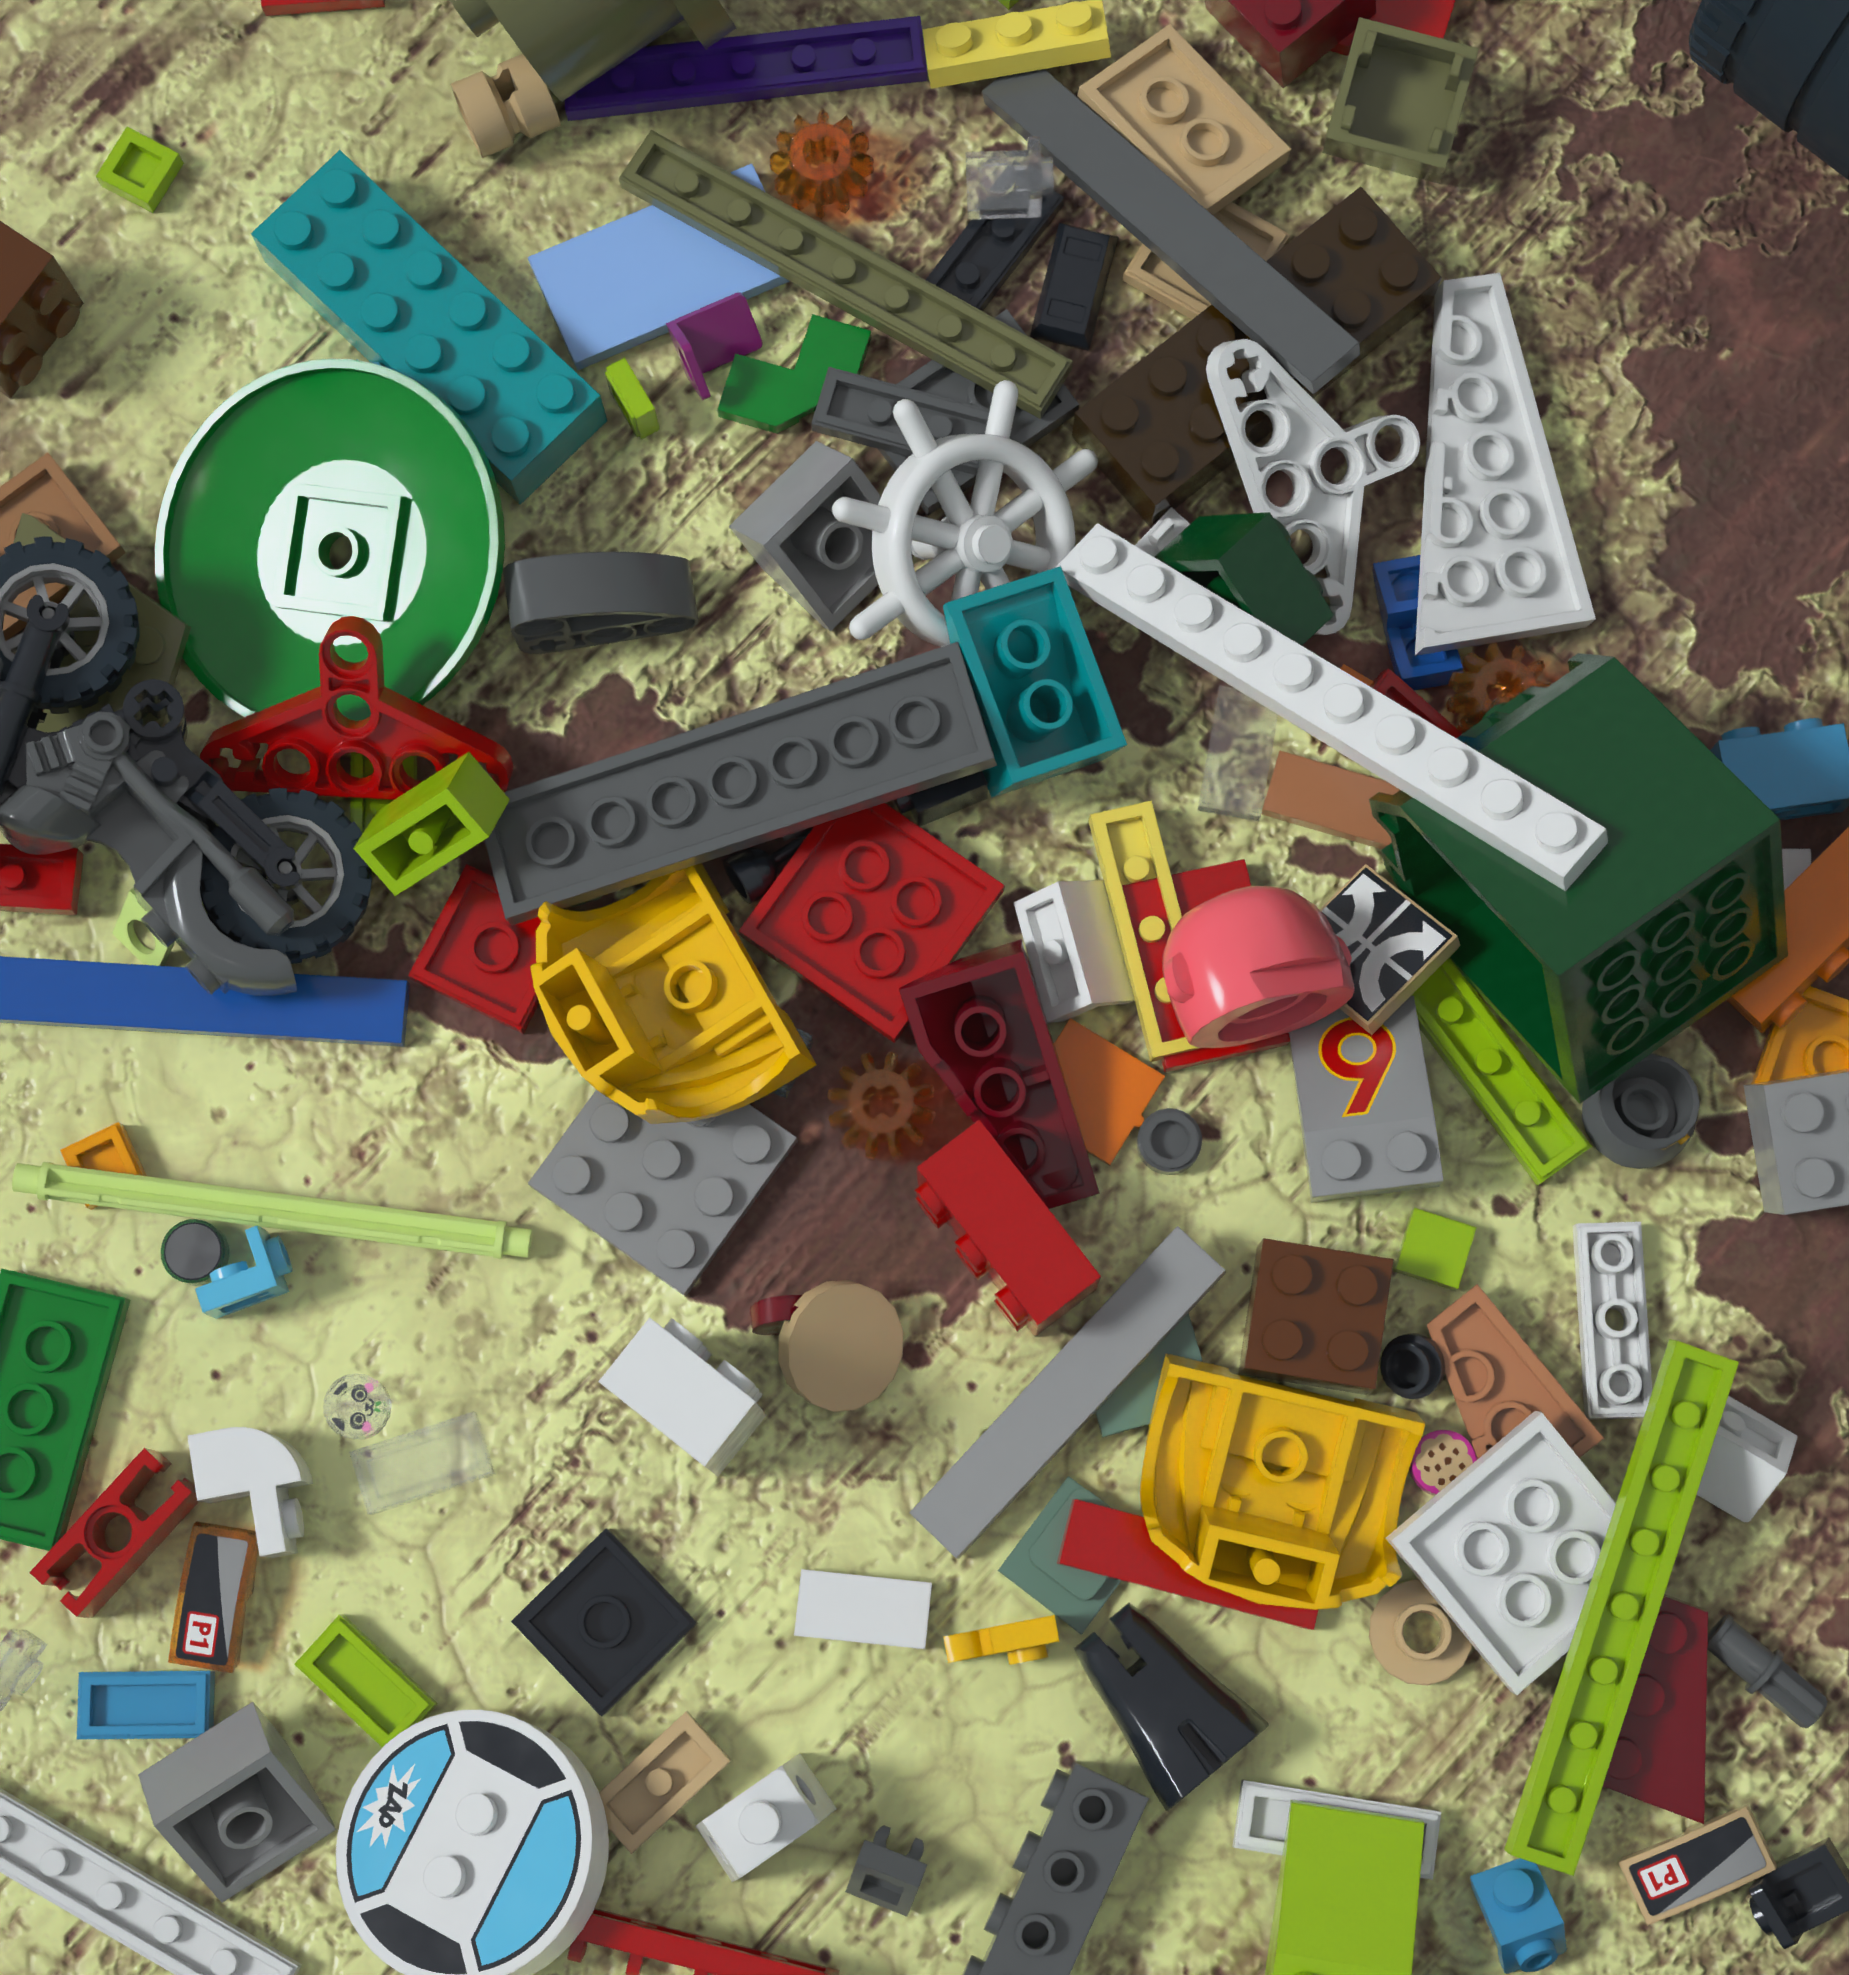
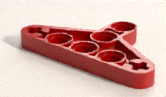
M355 616L341 617L334 621L326 631L319 649V687L220 727L212 732L200 753V759L220 775L223 783L231 791L269 793V789L287 788V792L300 793V790H306L318 794V796L395 800L423 782L413 779L405 772L403 761L410 756L427 758L433 763L436 772L451 763L448 753L457 754L458 759L467 752H470L477 762L486 763L488 773L493 774L492 779L503 792L507 791L514 767L508 751L497 742L385 687L383 643L380 633L373 624L364 618ZM347 635L356 637L366 646L368 657L361 662L345 661L336 653L334 640L340 636ZM349 694L359 696L369 705L371 715L364 720L355 721L348 719L339 711L337 699ZM260 743L268 744L267 751L263 757V770L259 769L261 758H255L261 747ZM223 748L232 749L234 758L241 760L238 768L229 767L228 759L220 756ZM283 749L300 751L308 758L310 770L303 774L289 773L278 763L277 753ZM350 752L360 753L370 760L374 772L367 777L358 778L351 776L342 768L340 757Z

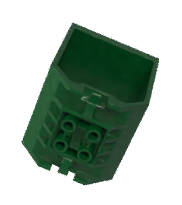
M1578 653L1568 660L1569 673L1547 688L1530 686L1509 702L1495 705L1484 715L1479 723L1456 738L1606 828L1608 844L1566 892L1401 790L1394 795L1378 792L1369 799L1372 816L1391 837L1392 843L1383 848L1381 853L1385 868L1398 889L1458 936L1461 946L1449 958L1464 978L1577 1102L1581 1104L1788 956L1780 819L1615 657Z

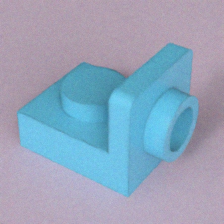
M258 1225L246 1229L245 1233L256 1266L249 1268L246 1261H241L212 1271L209 1274L212 1282L195 1288L202 1312L218 1319L288 1293L289 1290L284 1275L292 1272V1265L280 1236L271 1238L268 1231Z

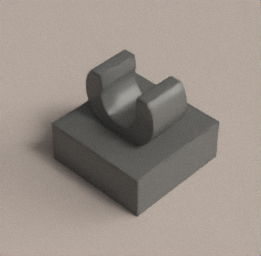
M883 1825L877 1830L873 1842L864 1840L845 1892L907 1917L927 1864L920 1862L924 1851L923 1840L915 1838L907 1855L887 1849L886 1842L891 1828Z

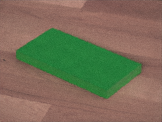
M1 1268V1540L49 1551L66 1533L131 1300Z

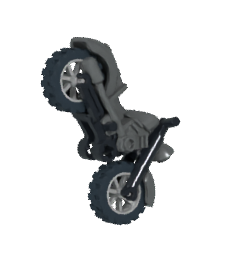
M42 536L34 538L35 543L22 546L19 541L5 547V554L0 556L1 833L15 848L34 855L50 854L84 845L87 841L100 843L117 852L131 870L135 881L133 886L137 902L145 911H148L141 918L142 922L166 948L176 941L192 959L185 968L210 995L219 988L224 994L232 990L255 996H278L297 992L291 964L302 963V959L314 956L317 959L330 953L334 946L340 942H345L355 931V926L366 912L371 892L372 870L353 849L362 835L360 828L355 822H351L344 815L345 811L332 801L327 803L318 799V794L306 790H300V793L287 792V788L269 789V794L256 796L254 793L240 800L223 783L220 775L186 746L187 723L183 699L174 686L162 680L149 679L134 685L125 696L123 708L115 712L110 704H107L101 710L88 714L86 718L79 719L73 722L71 726L60 729V731L48 733L36 730L38 724L44 723L47 717V713L43 712L44 709H49L51 714L69 713L68 708L79 705L82 706V709L98 703V697L108 691L111 694L122 683L121 677L127 669H131L136 658V647L140 638L137 606L129 584L120 570L117 571L111 565L110 559L98 550H95L93 553L85 549L82 542L66 538L65 543L53 542L52 537ZM57 582L73 587L62 602L57 604L49 601L44 584ZM35 586L37 595L30 599L27 609L12 603L18 594ZM85 593L96 606L100 617L70 618L69 613ZM5 614L27 622L23 633L5 641L3 633ZM100 630L97 642L88 654L75 643L74 631ZM68 654H71L77 661L68 667L60 668L63 658ZM149 712L157 719H161L168 714L169 722L163 727L155 721H150L144 726L142 718ZM291 831L306 835L307 838L295 853L294 848L288 847L279 838L278 832ZM317 843L328 854L333 866L332 868H301V864ZM334 880L331 893L323 906L302 886V882ZM300 900L311 911L312 915L294 921V909L290 905Z

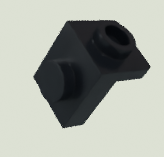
M1829 1837L1776 1863V1870L1755 1879L1749 1888L1752 1896L1749 1904L1756 1922L1767 1935L1774 1934L1783 1949L1797 1944L1804 1932L1849 1911V1869Z

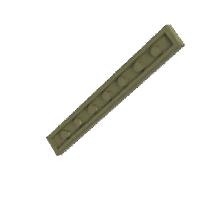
M650 130L619 177L622 189L993 393L995 386L1003 380L1013 382L1018 388L1016 406L1039 419L1043 417L1072 371L1073 361L653 130Z

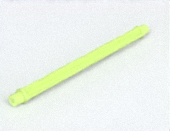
M43 1162L41 1166L17 1163L12 1178V1190L14 1192L37 1194L39 1200L48 1201L50 1199L236 1224L258 1225L267 1228L485 1255L497 1259H502L503 1255L528 1258L532 1241V1229L507 1226V1221L499 1220L497 1222L56 1165L51 1162Z

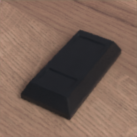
M1059 223L1030 337L1087 351L1090 350L1118 236Z

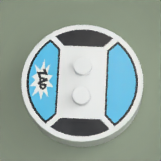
M458 1710L429 1717L402 1731L382 1747L364 1768L346 1801L340 1820L336 1844V1872L345 1910L357 1933L371 1951L383 1962L404 1975H533L548 1966L573 1943L594 1911L601 1894L608 1864L609 1836L605 1809L599 1791L582 1761L569 1747L547 1731L513 1716L486 1710Z

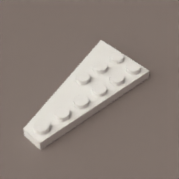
M1500 273L1444 280L1435 294L1415 656L1586 628L1596 620Z

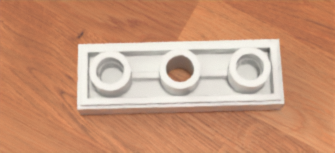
M1641 1222L1575 1224L1573 1226L1584 1414L1589 1420L1644 1418L1652 1394ZM1608 1309H1615L1623 1316L1624 1325L1621 1331L1612 1330L1606 1324L1605 1314Z

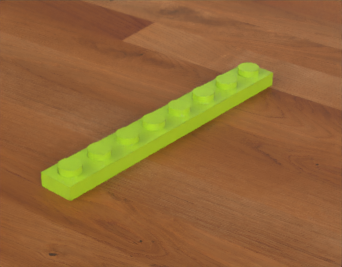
M1669 1339L1504 1848L1512 1856L1572 1876L1575 1874L1739 1364L1738 1361L1677 1340Z

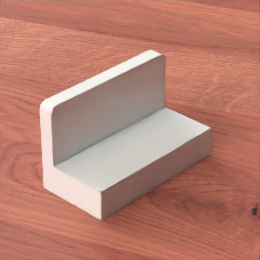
M1104 880L1058 881L1014 902L1047 1023L1063 1022L1098 1006L1129 1004L1135 1001Z
M1728 1396L1697 1495L1742 1522L1751 1521L1787 1474L1798 1436Z

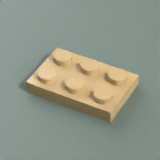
M1171 24L1082 84L1078 90V99L1212 215L1219 212L1287 163L1291 148Z

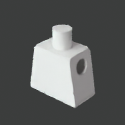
M799 1753L696 1825V1828L733 1882L812 1829L837 1808Z

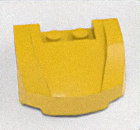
M702 863L652 879L644 887L628 897L602 908L587 911L564 910L545 901L538 911L541 923L536 930V963L530 967L533 986L551 1035L580 1075L596 1090L650 1124L692 1122L728 1113L772 1093L817 1065L788 1013L782 1010L776 1003L726 914L729 913V910Z
M1166 1353L1147 1433L1140 1484L1141 1508L1150 1539L1176 1561L1186 1573L1199 1581L1258 1604L1317 1610L1339 1608L1342 1606V1602L1378 1594L1386 1585L1391 1587L1402 1577L1397 1560V1552L1386 1540V1537L1397 1529L1406 1476L1415 1450L1422 1438L1425 1423L1417 1412L1354 1398L1353 1402L1232 1374L1227 1367Z

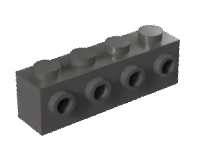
M1075 1761L1068 1774L1056 1769L1040 1806L1051 1811L1040 1835L1032 1831L1027 1832L1012 1865V1868L1022 1872L1021 1878L1012 1897L1000 1892L983 1929L994 1935L985 1957L982 1960L971 1955L962 1975H1070L1149 1798Z

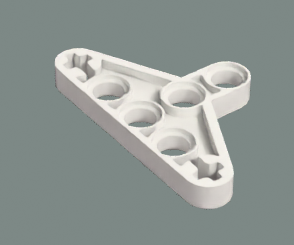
M1248 339L1223 342L1215 347L1208 357L1206 365L1207 379L1253 513L1270 512L1273 518L1283 524L1289 535L1296 530H1303L1310 536L1313 543V552L1308 562L1303 564V566L1313 575L1325 567L1327 578L1317 579L1323 589L1322 596H1328L1331 606L1329 607L1334 614L1315 635L1336 633L1345 626L1350 618L1364 486L1410 466L1418 456L1420 448L1419 433L1410 420L1399 415L1372 417L1342 429L1257 342ZM1235 358H1246L1249 362L1250 369L1242 374V380L1240 378L1230 379L1227 374V368L1235 363ZM1264 388L1267 399L1244 402L1237 407L1235 398L1246 397L1247 393L1259 392ZM1256 410L1264 412L1270 418L1273 428L1270 440L1262 447L1254 446L1249 442L1245 432L1246 421L1250 414ZM1386 425L1394 428L1401 440L1400 452L1390 462L1384 461L1379 457L1375 449L1376 435ZM1331 448L1341 451L1347 461L1346 474L1337 484L1328 482L1321 473V459L1325 452ZM1277 470L1285 472L1290 477L1293 485L1290 500L1281 507L1271 503L1266 495L1267 480Z

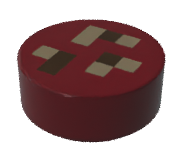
M802 1295L775 1296L755 1302L750 1307L752 1332L759 1335H779L784 1321H790L793 1312L798 1308L794 1304Z

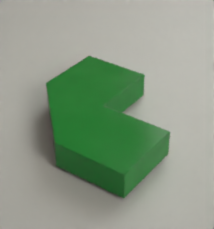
M812 314L794 370L735 353L717 408L718 417L776 434L799 423L800 418L816 410L828 367L860 375L872 339L871 330Z

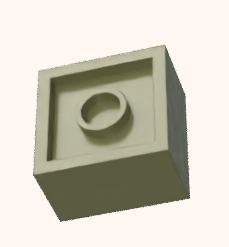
M1359 17L1322 153L1440 184L1446 169L1479 48Z

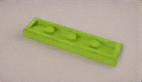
M1448 958L1411 995L1414 996L1419 1028L1538 1186L1591 1148L1592 1145L1471 984L1464 978L1452 960Z

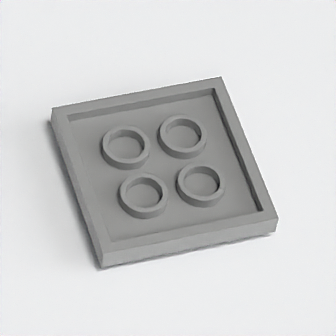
M596 1090L530 1179L528 1185L686 1297L798 1140L797 1137L750 1104L728 1113L702 1120L650 1124Z

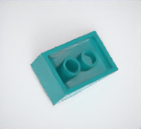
M1061 566L962 597L943 605L950 644L955 642L959 644L997 766L983 770L988 782L991 798L1102 761L1127 746Z

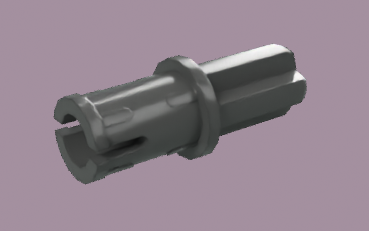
M1729 1614L1723 1616L1708 1633L1707 1650L1747 1682L1745 1690L1748 1693L1753 1694L1758 1691L1802 1728H1809L1822 1716L1828 1703L1826 1697L1782 1661L1784 1657L1782 1651L1776 1649L1771 1652L1735 1622L1734 1618Z

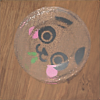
M359 1373L348 1374L337 1379L329 1387L323 1402L324 1416L331 1429L337 1434L353 1440H364L378 1434L386 1426L392 1409L390 1395L384 1385L368 1375Z

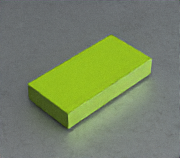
M339 1614L294 1664L381 1747L410 1726L423 1721L438 1704L344 1615Z

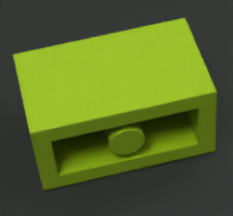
M467 752L376 811L353 849L396 896L487 839L510 799L472 754Z

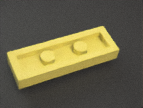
M1102 0L1074 1L1064 5L1024 12H1011L1001 16L961 23L955 22L944 26L922 29L931 89L1111 58Z

